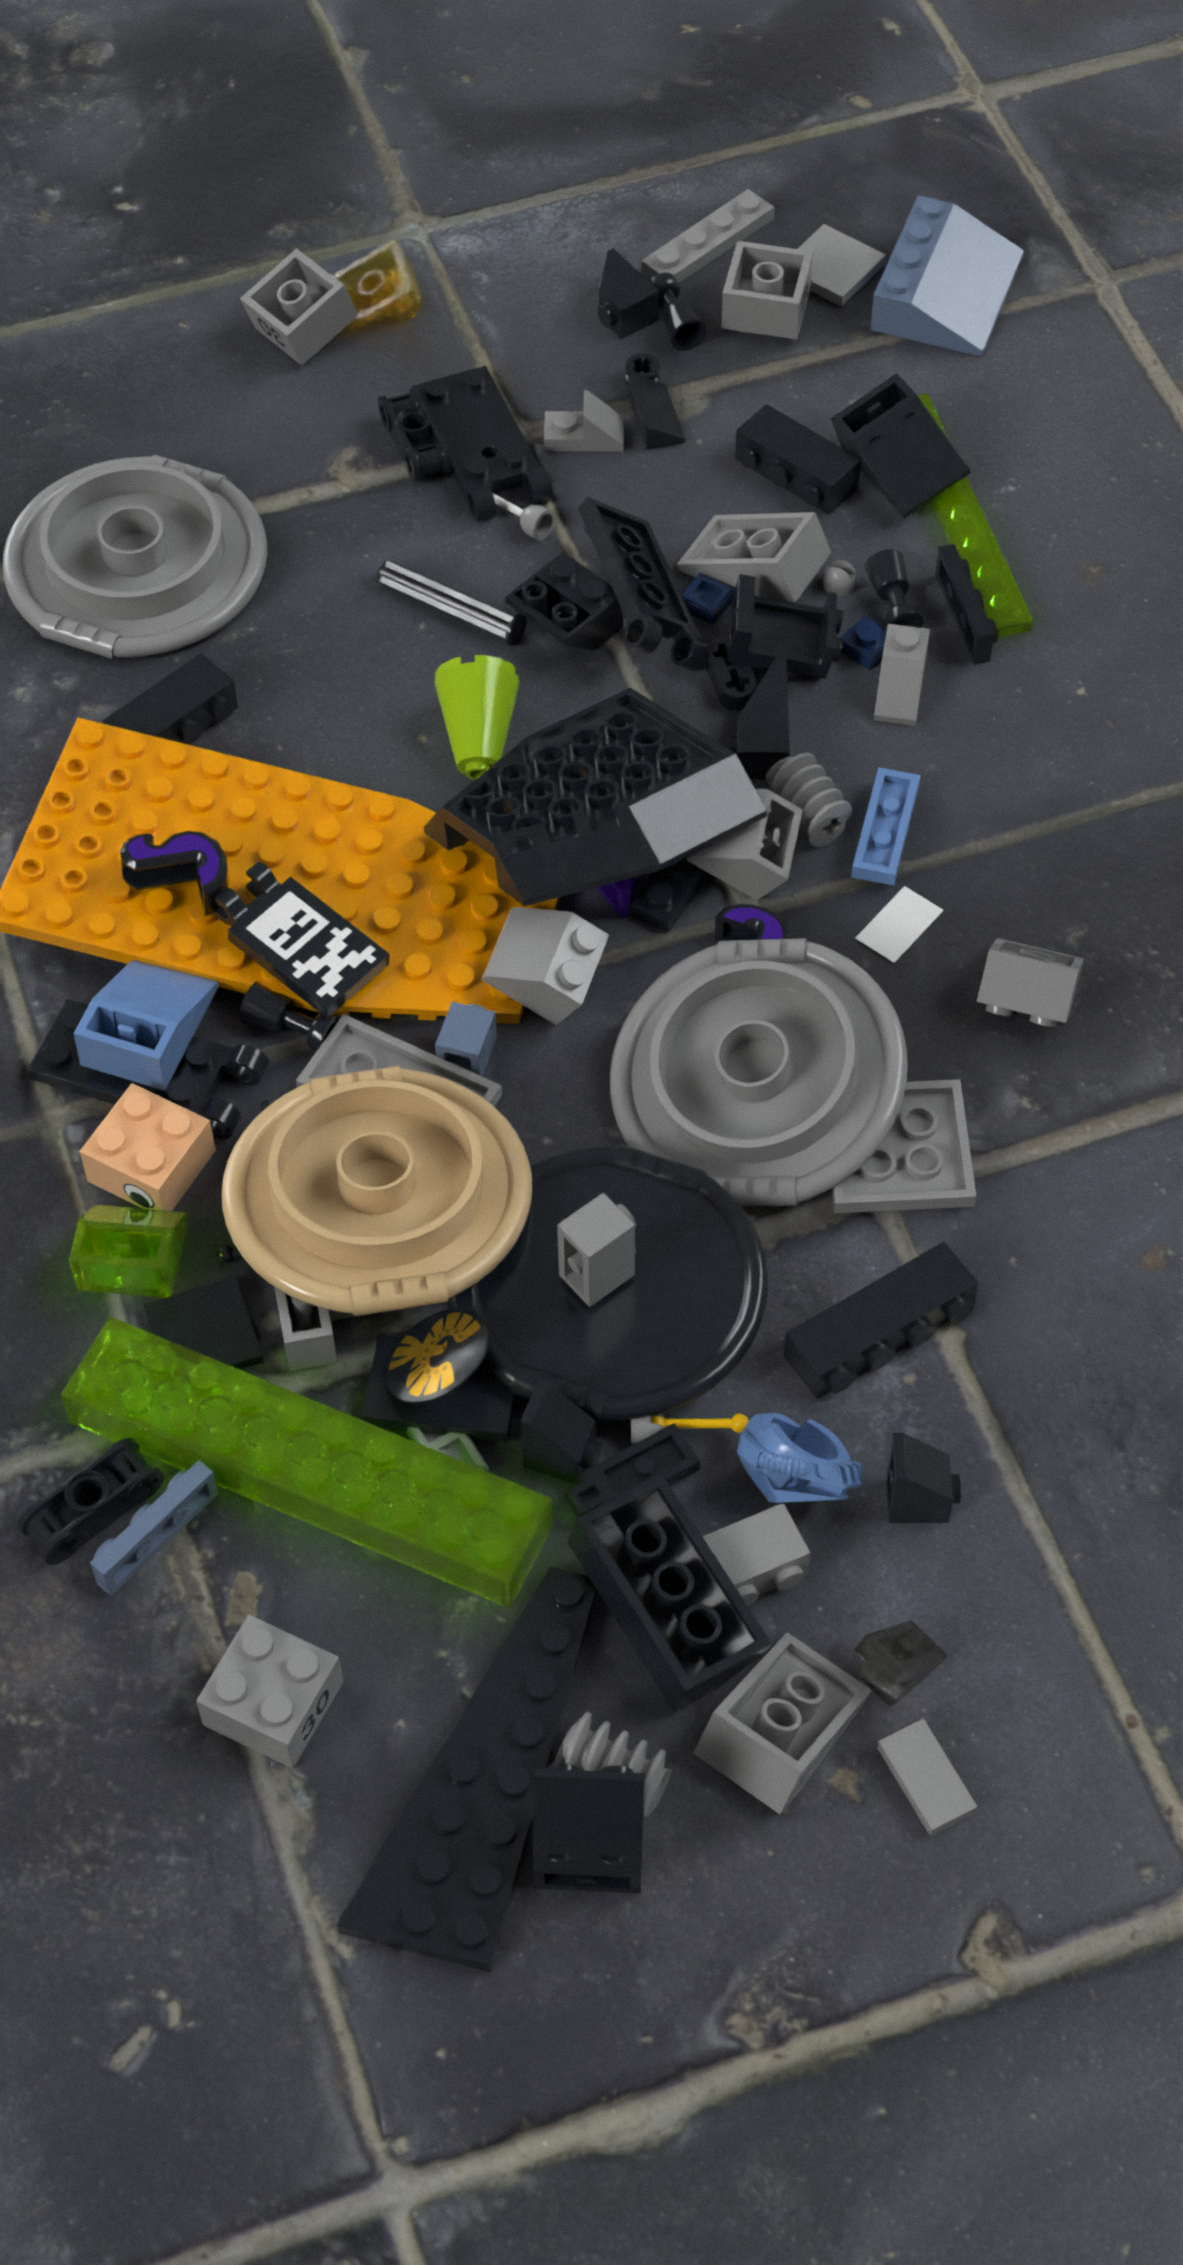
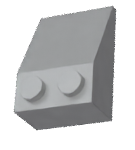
M815 512L714 515L677 563L679 571L693 577H697L699 573H702L734 589L736 588L739 574L756 577L755 596L795 603L832 552Z
M786 1632L714 1710L693 1754L771 1809L781 1814L805 1786L865 1703L872 1690Z

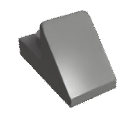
M584 390L583 412L545 411L544 451L623 452L624 417L590 391Z

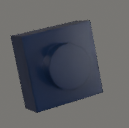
M865 615L840 637L842 638L841 652L871 670L882 660L887 629Z

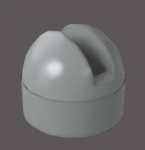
M846 560L831 562L824 572L823 587L827 593H837V597L851 594L856 587V572L853 565Z

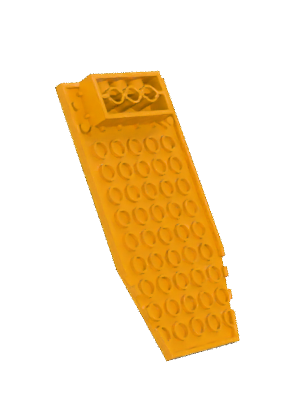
M78 717L0 889V932L126 964L131 960H136L219 981L220 988L244 994L257 981L270 990L290 998L294 1002L295 1007L318 1012L228 940V929L231 926L219 920L215 912L205 916L197 880L142 890H135L125 883L122 876L120 850L123 843L130 837L144 833L152 834L154 845H160L175 833L187 830L203 832L219 842L227 859L229 888L238 894L245 906L256 898L246 888V885L252 880L246 875V871L260 861L272 871L280 884L284 883L289 877H292L390 954L389 965L334 1012L333 1015L342 1017L343 1014L349 1016V1012L372 1013V1018L391 1019V1014L418 1015V1020L436 1021L437 1016L447 1015L453 1001L465 1005H480L487 1010L496 1012V1023L519 1024L525 1006L481 979L509 911L513 907L557 910L561 897L523 906L499 888L494 857L472 841H468L465 845L449 851L424 833L423 827L436 812L409 799Z

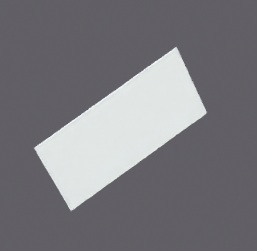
M904 886L855 939L895 963L944 910Z

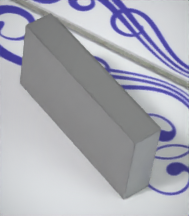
M924 1718L878 1741L877 1748L930 1837L976 1814V1803Z

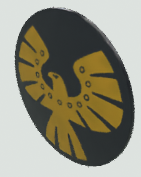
M461 1308L443 1310L418 1322L402 1336L388 1358L385 1369V1382L389 1391L394 1397L403 1402L420 1404L440 1399L459 1388L474 1374L486 1355L489 1346V1329L486 1322L478 1313Z

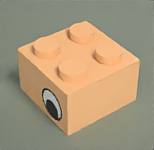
M131 1083L79 1152L87 1182L166 1220L215 1153L216 1147L209 1119Z

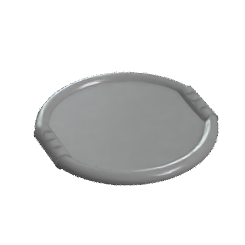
M153 455L152 457H127L84 467L62 477L41 491L28 503L11 527L4 547L2 570L8 595L15 608L34 629L40 632L42 637L113 660L117 658L145 657L171 652L192 645L215 633L235 618L253 597L262 580L267 560V537L260 515L252 502L240 489L228 481L225 475L158 455Z
M807 938L719 941L718 944L696 952L668 969L645 990L632 1007L619 1032L612 1054L610 1068L612 1109L618 1128L628 1147L706 1171L707 1175L727 1190L741 1207L797 1206L799 1202L824 1193L846 1180L875 1153L886 1138L895 1122L906 1088L908 1071L906 1041L899 1017L881 987L866 971L840 953L820 944L807 941Z

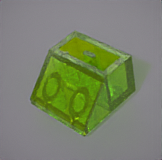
M94 1204L78 1220L69 1258L77 1290L159 1298L172 1296L188 1222V1213Z

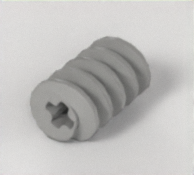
M806 752L795 757H786L779 760L766 773L765 781L772 788V791L803 809L799 828L807 836L811 845L816 847L827 846L843 833L845 822L852 813V807L848 801L843 800L844 796L841 791L834 788L833 780L826 776V772L821 765H817V759L812 753Z
M587 1711L568 1731L556 1755L554 1764H572L578 1767L579 1770L601 1771L604 1767L616 1765L628 1767L634 1773H644V1817H648L660 1801L671 1777L672 1768L668 1770L664 1767L666 1751L661 1749L651 1760L647 1759V1741L642 1740L632 1751L627 1749L629 1732L624 1730L612 1741L608 1739L610 1722L605 1721L594 1732L590 1730L592 1713Z

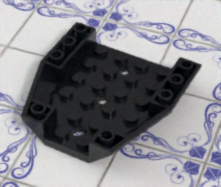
M630 687L525 737L478 779H475L442 806L423 828L426 835L448 851L461 847L468 841H472L495 859L499 888L523 906H528L673 866L678 861L708 848L719 840L737 831L744 830L749 825L767 817V810L734 752Z

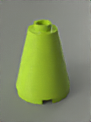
M475 655V662L461 664V657H457L441 664L435 672V688L456 767L459 772L465 774L471 780L478 779L495 762L502 758L520 684L519 674L516 675V667L512 663L498 657Z

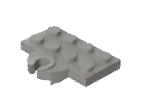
M345 1014L342 1015L296 1079L297 1087L310 1082L312 1078L399 1066L402 1069L430 1073L456 1082L480 1095L494 1107L502 1096L501 1085Z

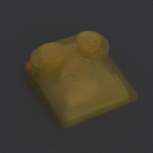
M397 239L390 241L332 275L345 285L359 315L346 326L350 332L388 316H391L396 321L411 319L422 307L423 295L415 271Z

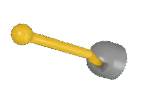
M741 1413L735 1414L732 1418L666 1419L663 1414L633 1419L631 1420V1444H636L673 1423L676 1424L678 1429L731 1428L734 1432L741 1433L749 1419Z

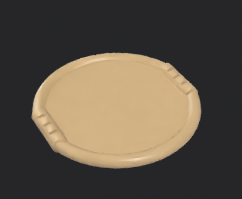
M393 1066L312 1078L310 1082L284 1094L266 1107L243 1131L229 1156L222 1183V1211L226 1227L234 1245L251 1268L268 1283L302 1302L324 1309L361 1316L448 1302V1298L463 1292L488 1275L507 1256L524 1228L532 1199V1174L525 1148L517 1132L509 1121L487 1100L465 1086L430 1073Z

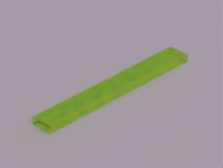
M928 393L918 395L946 434ZM966 476L930 502L949 543L955 544L960 558L967 560L970 567L972 585L974 589H980L984 600L985 614L988 619L992 618L994 620L998 637L1031 631L1034 620Z

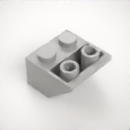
M755 789L767 810V817L749 825L744 830L737 831L719 840L708 848L688 856L686 859L688 862L755 900H759L788 880L803 809L769 789Z

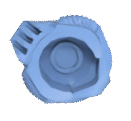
M780 1413L755 1414L741 1431L736 1451L744 1469L768 1502L785 1503L848 1499L846 1491L851 1488H859L862 1485V1464L851 1461L847 1450L839 1438L829 1429L811 1419L806 1420L801 1426Z

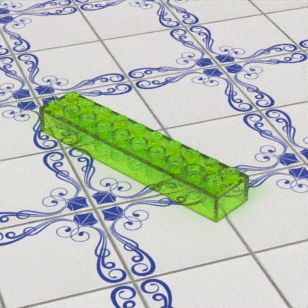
M113 1317L108 1318L61 1394L69 1422L114 1442L125 1438H133L140 1445V1453L181 1470L188 1471L200 1460L213 1471L216 1485L509 1609L553 1526L552 1498Z

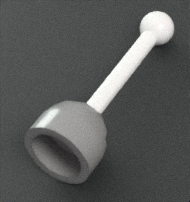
M493 493L497 505L520 517L521 528L528 536L541 541L551 533L555 524V514L553 511L541 505H531L523 510Z

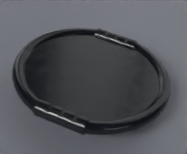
M622 1144L618 1147H595L570 1151L547 1158L530 1166L532 1174L530 1211L517 1242L507 1256L488 1275L463 1292L455 1295L457 1308L469 1309L478 1313L488 1326L489 1346L482 1361L486 1367L503 1384L509 1387L513 1394L531 1399L538 1380L546 1381L599 1423H603V1421L640 1419L677 1409L696 1400L726 1378L751 1347L760 1328L768 1296L766 1258L759 1236L751 1220L733 1196L718 1182L708 1176L704 1170ZM604 1192L615 1205H624L636 1222L635 1275L589 1307L559 1275L557 1225Z

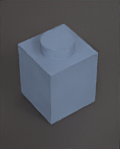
M452 1001L435 1043L436 1056L483 1076L497 1039L496 1012L487 1010L480 1005H465Z

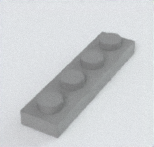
M747 189L641 260V273L650 279L660 273H671L680 283L735 246L737 241L744 240L773 220L775 207Z

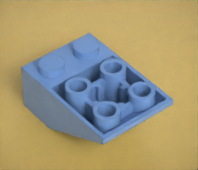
M131 960L92 998L74 1032L80 1065L165 1091L219 987V981Z

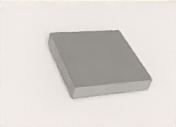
M823 224L798 248L800 250L813 251L810 291L840 307L847 303L885 266L886 254L826 224Z

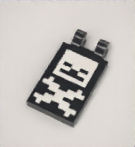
M260 861L246 871V875L252 879L246 885V888L256 897L251 903L245 906L238 894L228 887L214 898V901L220 905L215 911V915L223 923L231 926L228 929V940L327 1019L389 965L390 954L292 877H289L284 883L280 884L272 871Z

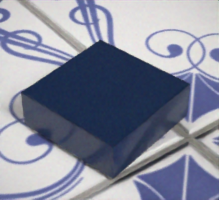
M699 573L683 592L682 597L690 614L710 624H714L731 604L735 589Z

